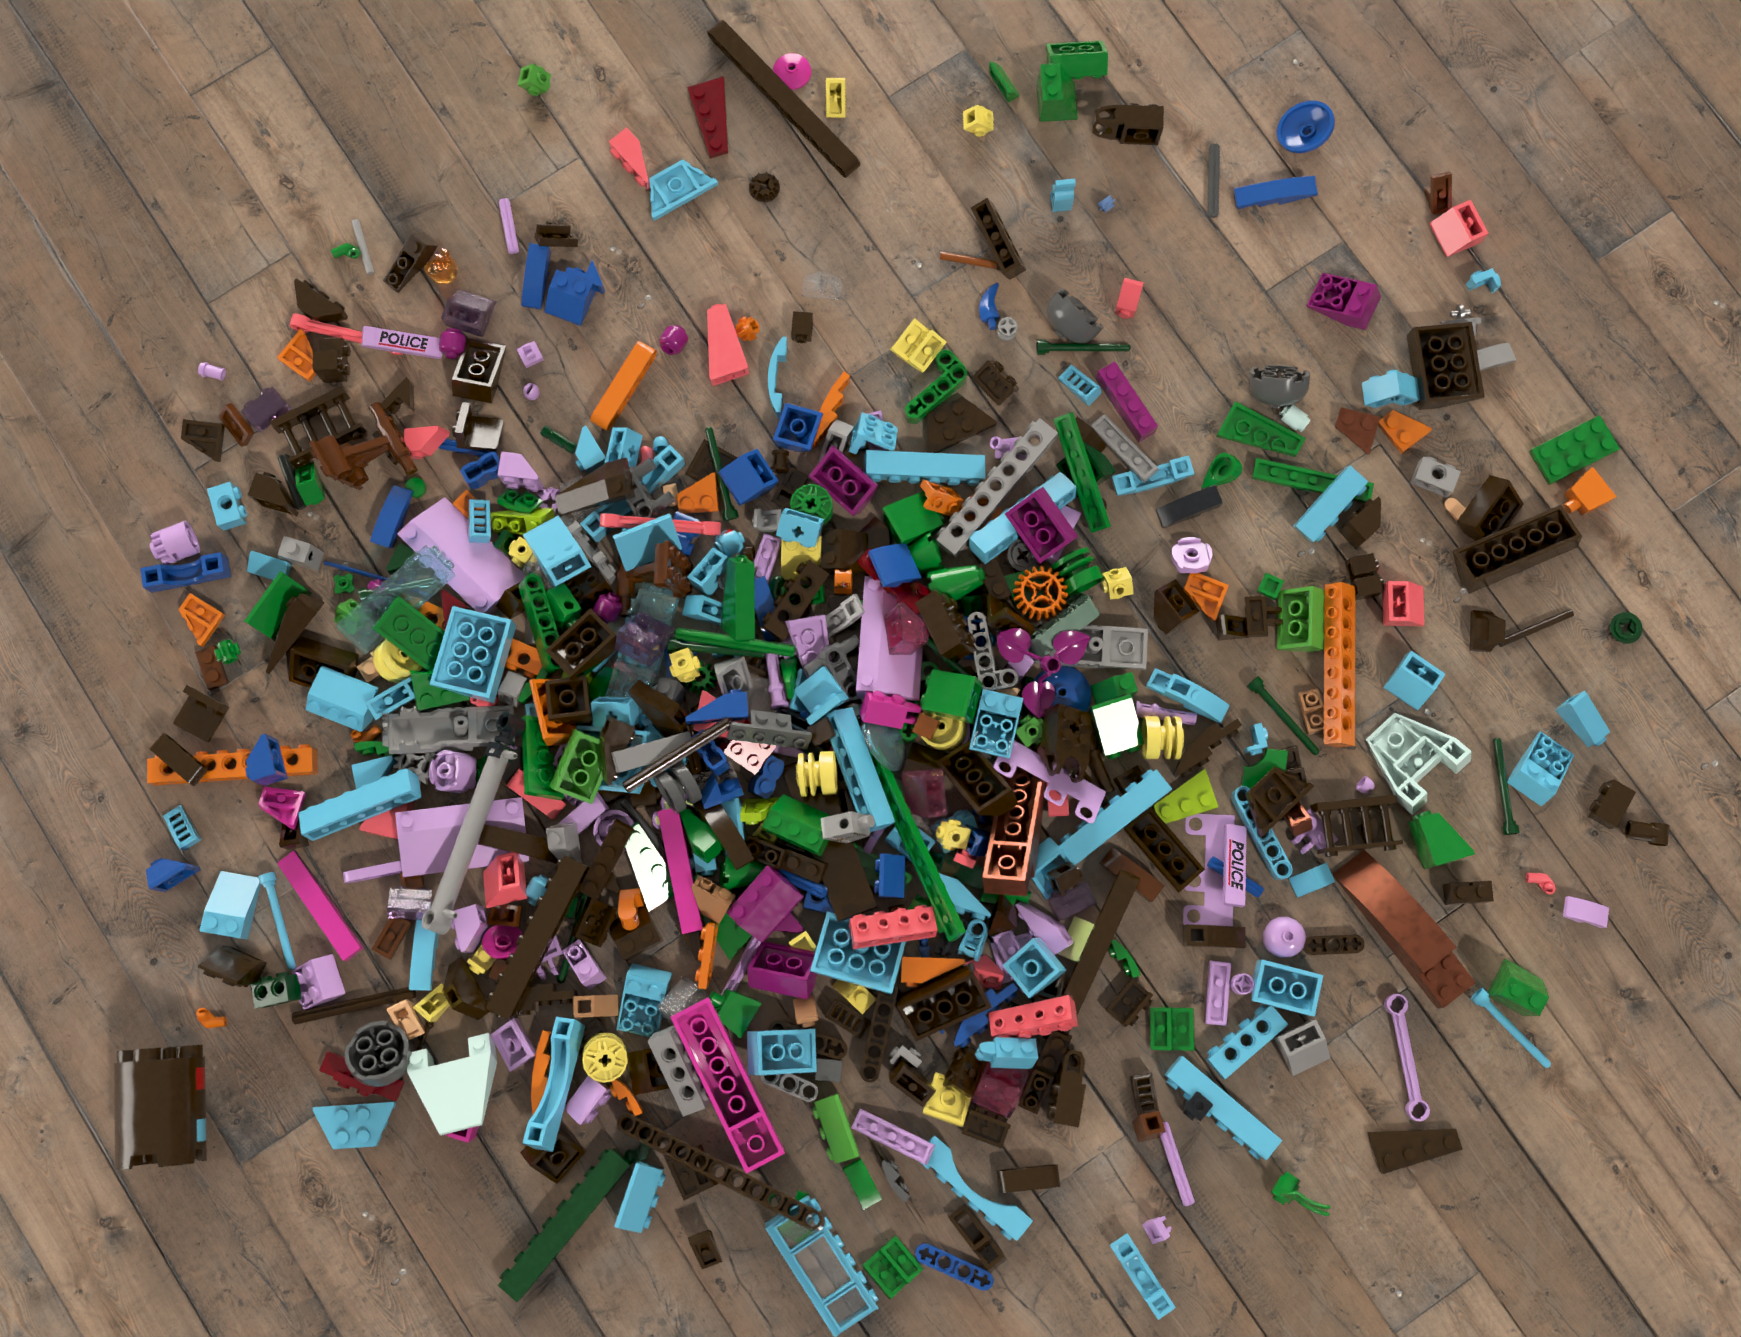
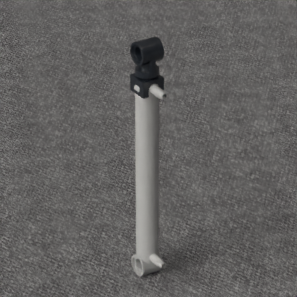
M507 711L503 712L497 720L496 728L501 732L499 736H495V742L489 741L484 754L488 757L432 906L424 913L422 918V927L440 935L446 934L451 927L452 919L458 917L457 912L453 911L454 904L507 763L512 764L513 759L517 758V750L513 749L515 745L513 739L522 735L526 722L524 719Z

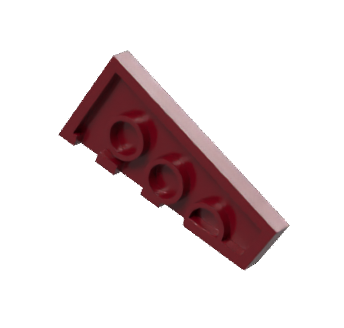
M724 76L687 87L710 159L728 154Z
M868 548L857 563L875 581H880L868 554L872 549ZM919 582L901 583L898 587H883L888 594L891 592L898 599L897 603L902 608L906 607L911 612L909 615L914 620L920 614L915 602L931 593L927 587Z

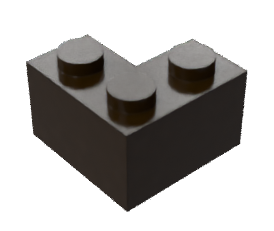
M343 338L319 339V351H313V371L323 383L347 382V375H350L348 356H350L351 350L349 344Z

